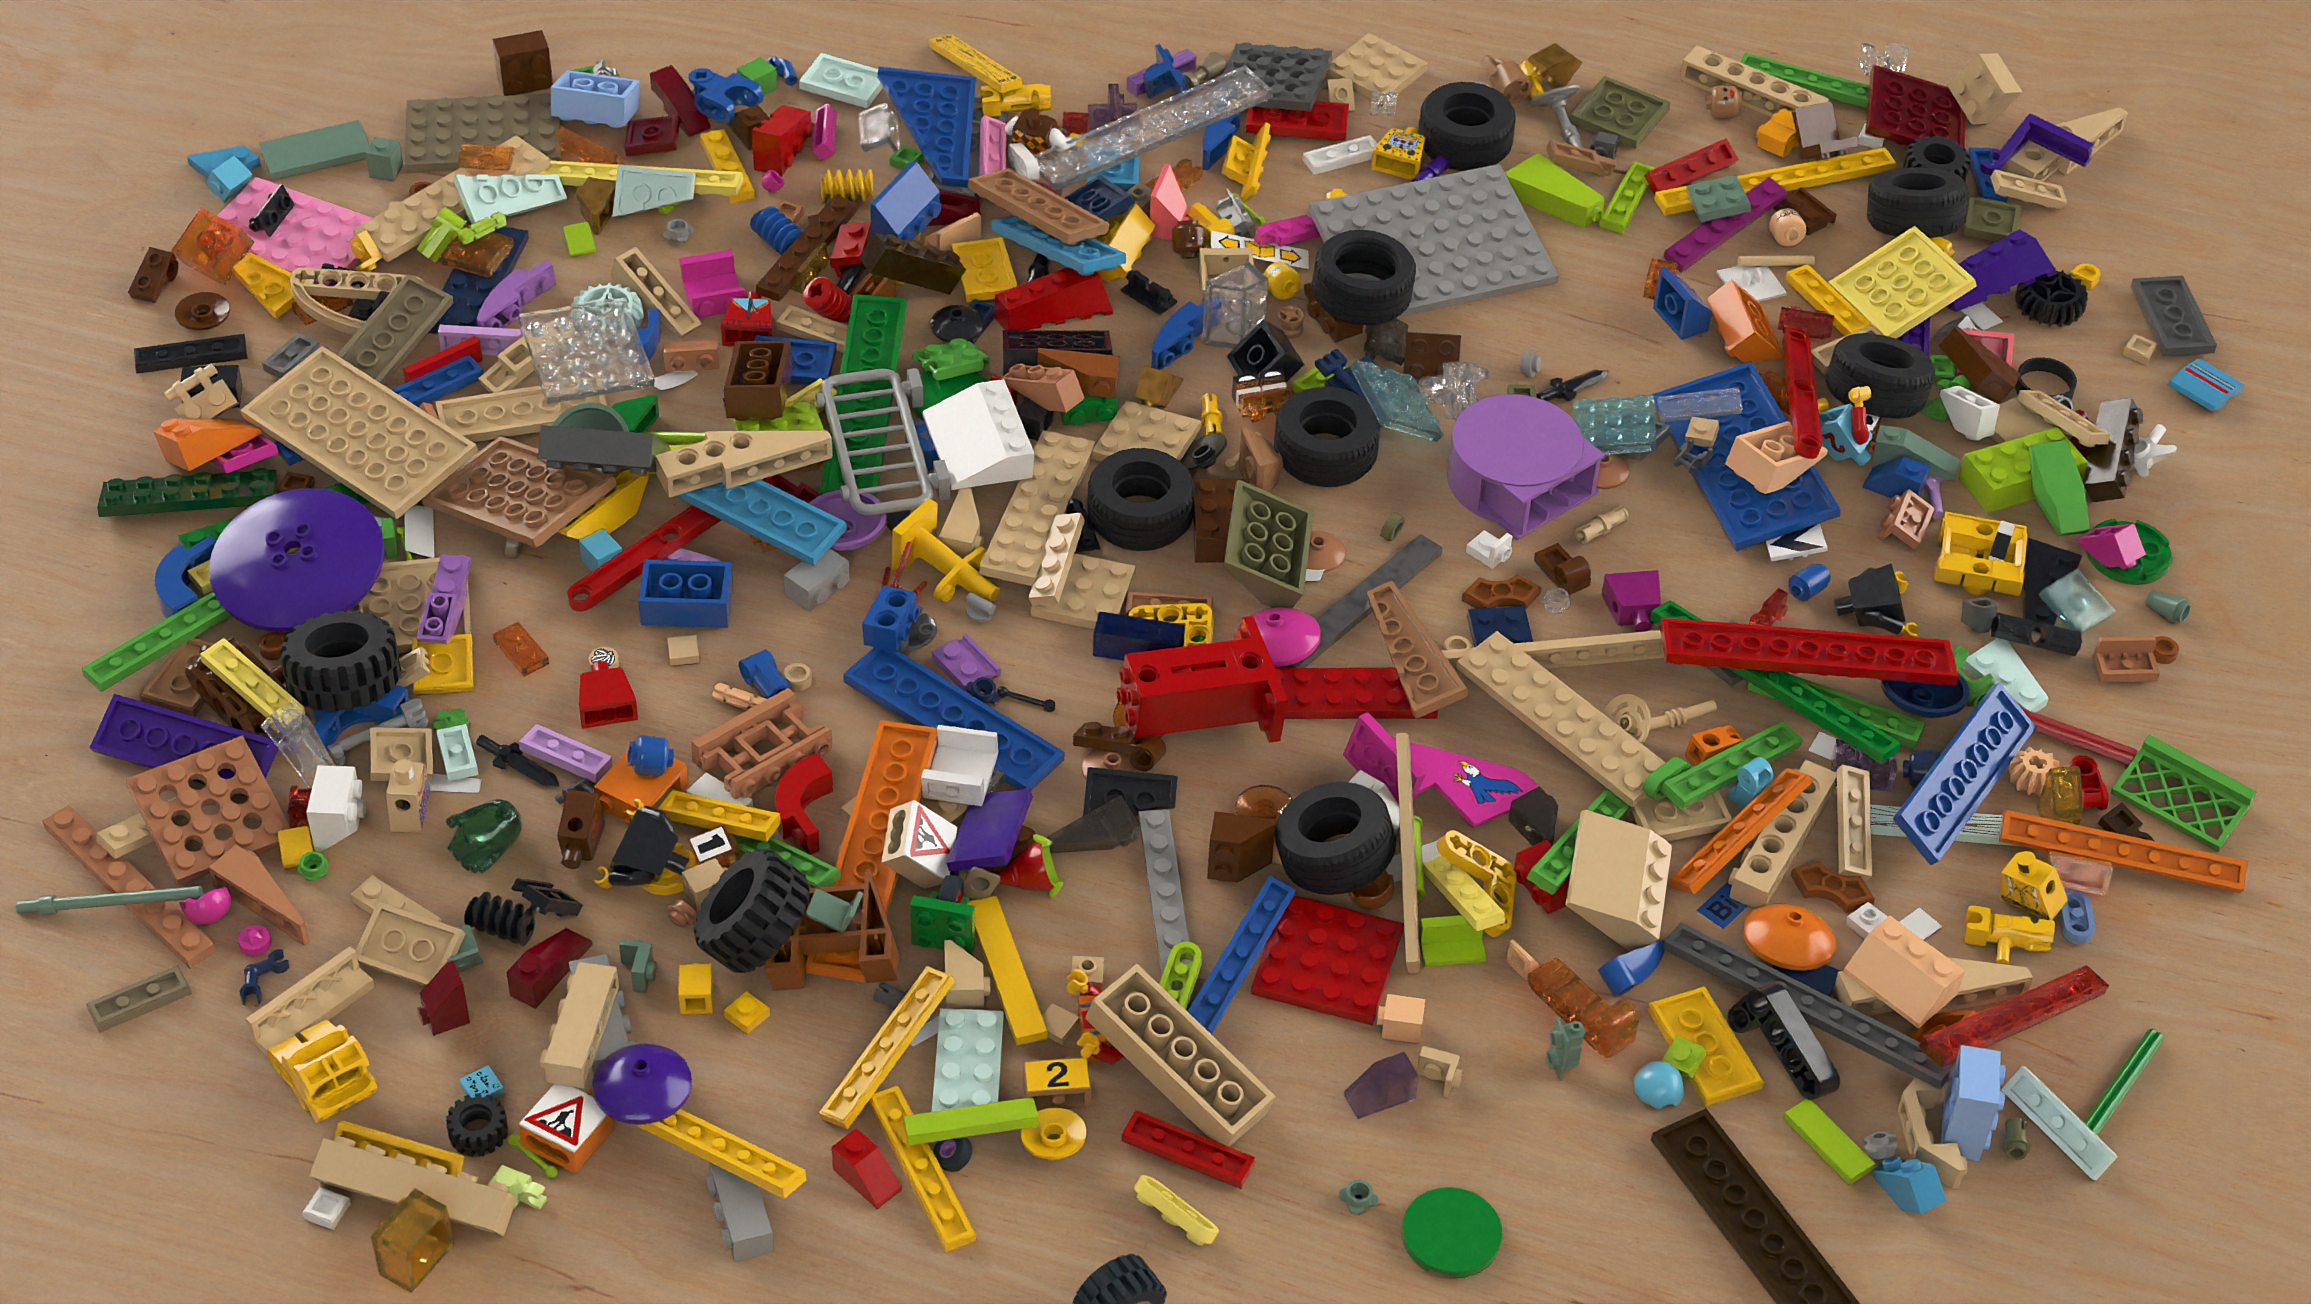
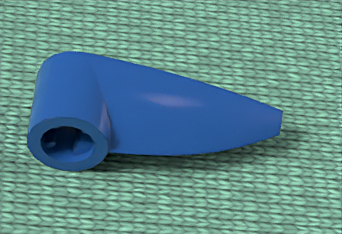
M1664 940L1618 956L1598 969L1599 974L1614 998L1630 991L1654 972L1665 951L1663 949Z

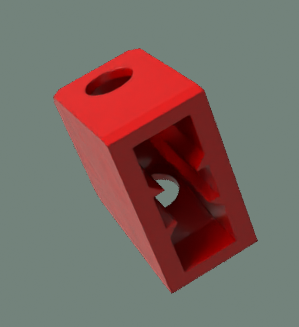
M598 661L591 666V672H585L580 675L579 712L582 729L638 720L636 697L622 668L609 669L608 663Z

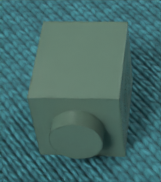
M374 138L366 151L369 177L389 181L395 180L403 167L399 141Z

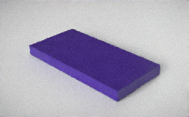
M1031 789L988 793L985 795L982 806L969 805L946 861L948 870L953 872L970 870L974 866L987 868L1007 865L1033 798Z

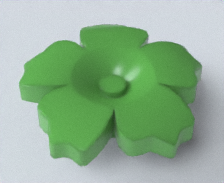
M461 708L452 709L450 713L443 709L438 711L437 722L432 724L434 731L464 724L467 725L468 729L470 721L465 717V710Z

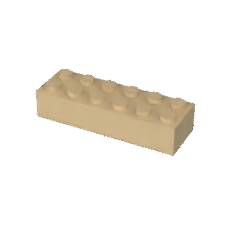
M1135 964L1092 1000L1085 1019L1209 1139L1230 1147L1268 1113L1276 1096L1138 964Z

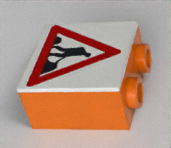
M554 1084L519 1123L521 1146L576 1174L613 1132V1118L606 1115L598 1107L594 1097L574 1087Z

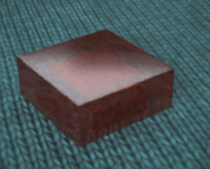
M1063 112L1062 134L1070 136V133H1075L1087 137L1089 113Z

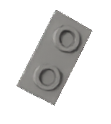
M1229 188L1226 189L1229 197L1217 201V212L1221 218L1229 219L1234 227L1236 236L1242 237L1243 234L1249 232L1253 238L1254 235L1250 227L1254 224L1247 211L1241 212L1245 207L1239 196L1237 195L1233 198Z

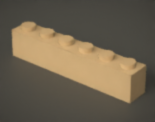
M336 1136L335 1141L322 1139L309 1177L324 1184L504 1236L517 1197L508 1192L509 1186L494 1181H489L488 1186L477 1183L478 1177L464 1172H459L457 1177L446 1174L447 1168L433 1163H428L427 1167L424 1168L415 1165L416 1159L402 1154H397L396 1159L385 1156V1150L371 1145H367L365 1150L354 1147L355 1141L344 1137Z

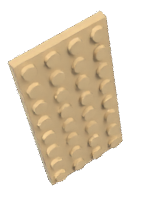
M323 346L240 410L242 418L260 428L263 432L395 519L402 516L478 453L475 443Z

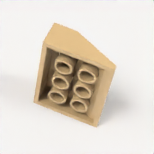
M1586 809L1581 811L1566 906L1629 952L1659 940L1672 845L1651 829Z

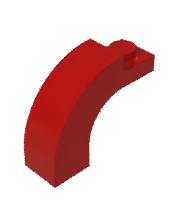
M818 752L791 766L780 779L775 792L776 813H780L781 824L778 827L783 840L793 837L796 845H802L809 855L820 851L819 831L804 812V809L812 801L833 792L832 771Z

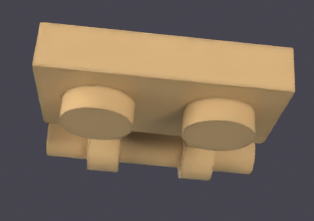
M212 363L205 368L199 367L194 370L195 374L182 382L178 380L172 384L173 387L164 392L170 402L179 396L184 402L174 408L181 419H215L239 404L223 379L214 384L209 379L218 373ZM202 383L205 390L191 397L188 391Z

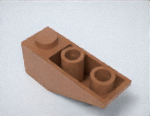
M1017 364L1012 366L1009 372L1001 378V380H1005L1006 385L1049 411L1068 412L1085 399L1076 374L1072 369Z

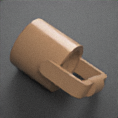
M1486 55L1481 63L1490 74L1491 84L1512 105L1520 103L1529 95L1532 88L1531 82L1517 63L1514 61H1503L1490 55Z

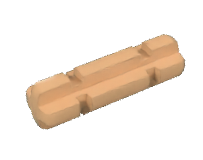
M723 683L715 685L712 693L714 699L721 702L726 700L727 704L744 710H748L767 700L760 696L755 698L754 694L734 687L730 689L729 685Z

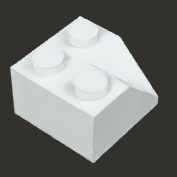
M317 766L306 812L315 852L321 853L357 831L360 818H364L366 815V800L361 799L362 780L357 779L355 767Z

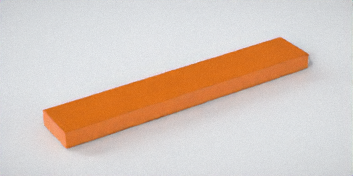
M1786 768L1669 879L1672 888L1692 895L1697 893L1812 783L1809 774Z

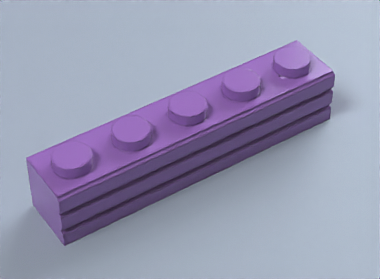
M1186 49L1172 56L1174 59L1172 64L1176 71L1180 69L1181 72H1189L1196 69L1197 56L1190 50ZM1146 69L1127 78V90L1135 97L1146 93L1143 73H1145Z

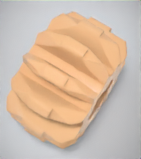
M2028 747L2025 751L2019 750L2009 765L2010 783L2016 784L2017 791H2027L2028 796L2031 793H2036L2039 797L2044 793L2051 794L2061 777L2060 761L2053 759V753H2043L2042 748L2038 751H2034L2031 747Z

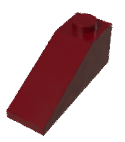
M565 928L526 950L506 972L510 996L536 1009L570 971L569 962L579 960L593 945L592 940Z

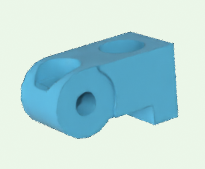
M1757 757L1738 769L1737 777L1739 782L1729 790L1727 798L1743 810L1772 782L1773 770L1770 764L1765 759Z

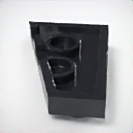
M1088 767L1082 826L1138 816L1139 811L1175 808L1178 776Z

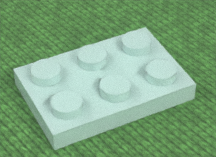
M820 53L799 80V89L864 108L869 107L883 86L877 78L878 69Z

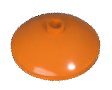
M1788 903L1764 905L1750 912L1744 922L1743 936L1748 947L1763 960L1781 968L1800 971L1817 969L1832 959L1836 949V938L1829 925L1816 913L1798 905Z

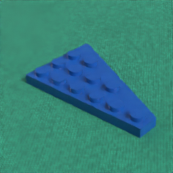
M878 66V80L940 184L967 188L976 77Z

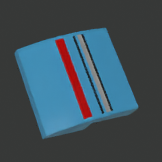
M2199 358L2181 369L2169 381L2168 386L2213 412L2223 408L2230 397L2240 394L2244 384Z

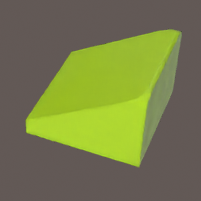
M588 222L563 227L564 242L570 257L596 252Z

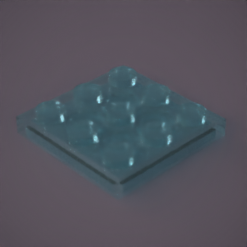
M1357 359L1351 364L1350 369L1381 426L1435 442L1440 440L1444 434L1439 427V421L1429 409L1428 401L1419 391L1418 383L1413 376Z
M1638 395L1626 398L1610 397L1608 399L1573 401V420L1578 425L1582 437L1603 454L1657 451L1655 396Z

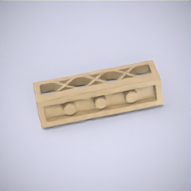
M351 946L247 1017L246 1022L251 1042L268 1057L267 1049L292 1036L300 1040V1032L325 1019L330 1020L374 989V980L359 967L356 951ZM348 962V966L338 972L340 967ZM321 981L319 986L312 990L314 985ZM295 999L293 1004L286 1009L288 1003ZM268 1018L267 1022L264 1025L258 1027L259 1023Z

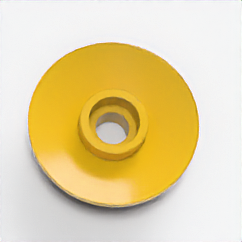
M1064 1108L1037 1111L1039 1126L1021 1129V1140L1026 1150L1034 1156L1049 1160L1062 1159L1073 1155L1083 1146L1087 1135L1086 1125L1082 1118L1073 1111Z

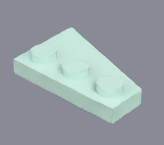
M618 165L612 217L616 218L693 200L696 174Z
M1996 638L1967 657L1962 666L1964 670L1976 679L1991 674L1995 679V684L2000 682L2021 708L2036 713L2047 705L2048 696L2007 640Z

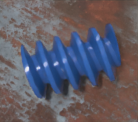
M774 206L768 207L765 210H759L750 220L751 229L781 256L803 232Z

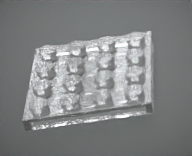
M625 297L519 314V324L547 404L654 386L655 378Z

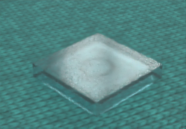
M2078 569L2048 586L2039 594L2042 600L2070 630L2082 632V634L2109 618L2116 611Z

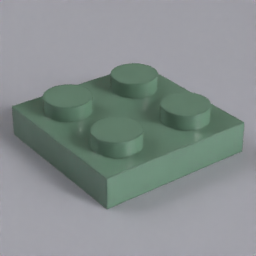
M1737 175L1724 176L1720 179L1707 182L1702 181L1687 186V195L1700 223L1751 212L1749 199Z

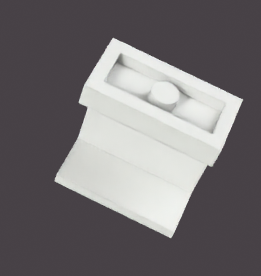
M938 725V748L931 769H924L921 776L923 798L982 806L998 756L997 733Z

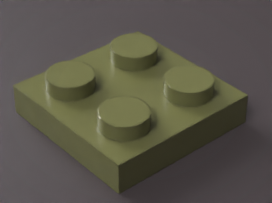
M1970 196L1963 235L1976 239L2000 241L2010 233L2017 231L2021 205Z

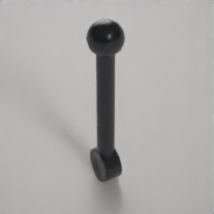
M1004 686L997 689V693L1001 698L1008 696L1042 706L1047 712L1055 710V702L1053 700L1042 701L1008 691Z

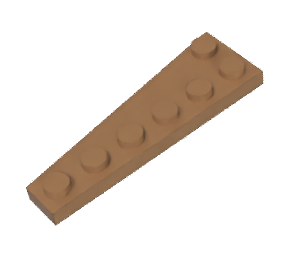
M1390 581L1366 591L1368 601L1414 717L1417 719L1468 697L1467 687L1394 582Z

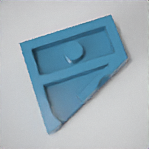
M244 145L193 154L187 157L189 165L207 180L214 169L234 155L249 171L261 165L260 158Z

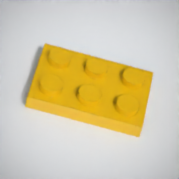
M1003 237L951 244V251L960 257V262L966 268L965 273L960 279L966 303L972 302L974 299L979 301L995 299V294L1018 286Z

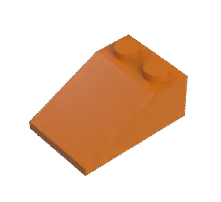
M170 419L163 422L159 429L153 431L165 460L187 471H191L262 434L260 428L238 419Z

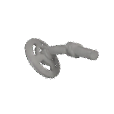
M1579 85L1556 88L1531 99L1532 104L1551 105L1563 128L1562 134L1566 142L1583 147L1580 141V134L1576 127L1571 124L1564 108L1566 106L1565 100L1569 99L1580 89Z

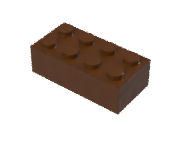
M736 341L724 385L726 418H734L738 421L750 418L774 420L783 416L793 372L791 341Z

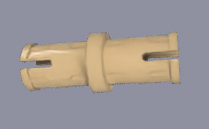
M1618 505L1607 513H1599L1593 517V520L1575 529L1576 538L1579 542L1582 541V544H1586L1600 535L1605 536L1617 525L1628 521V512L1625 508H1622V505Z

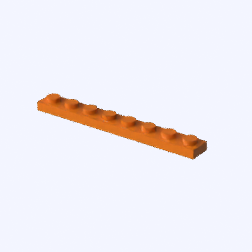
M2005 810L2003 813L1999 842L2241 893L2245 887L2248 861L2010 810Z

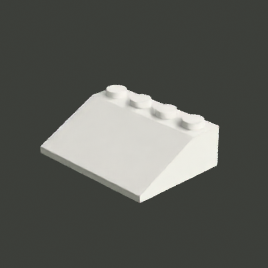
M1004 379L977 383L923 411V418L939 460H945L950 477L951 490L1032 478L1034 451Z

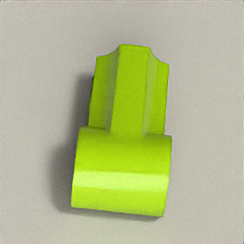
M444 207L433 221L431 230L421 241L417 250L436 263L449 243L456 239L458 231L463 229L467 222L447 207Z

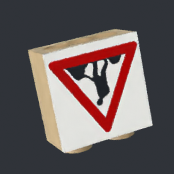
M915 800L890 809L881 863L923 889L942 884L945 876L950 875L946 861L956 839L957 827Z

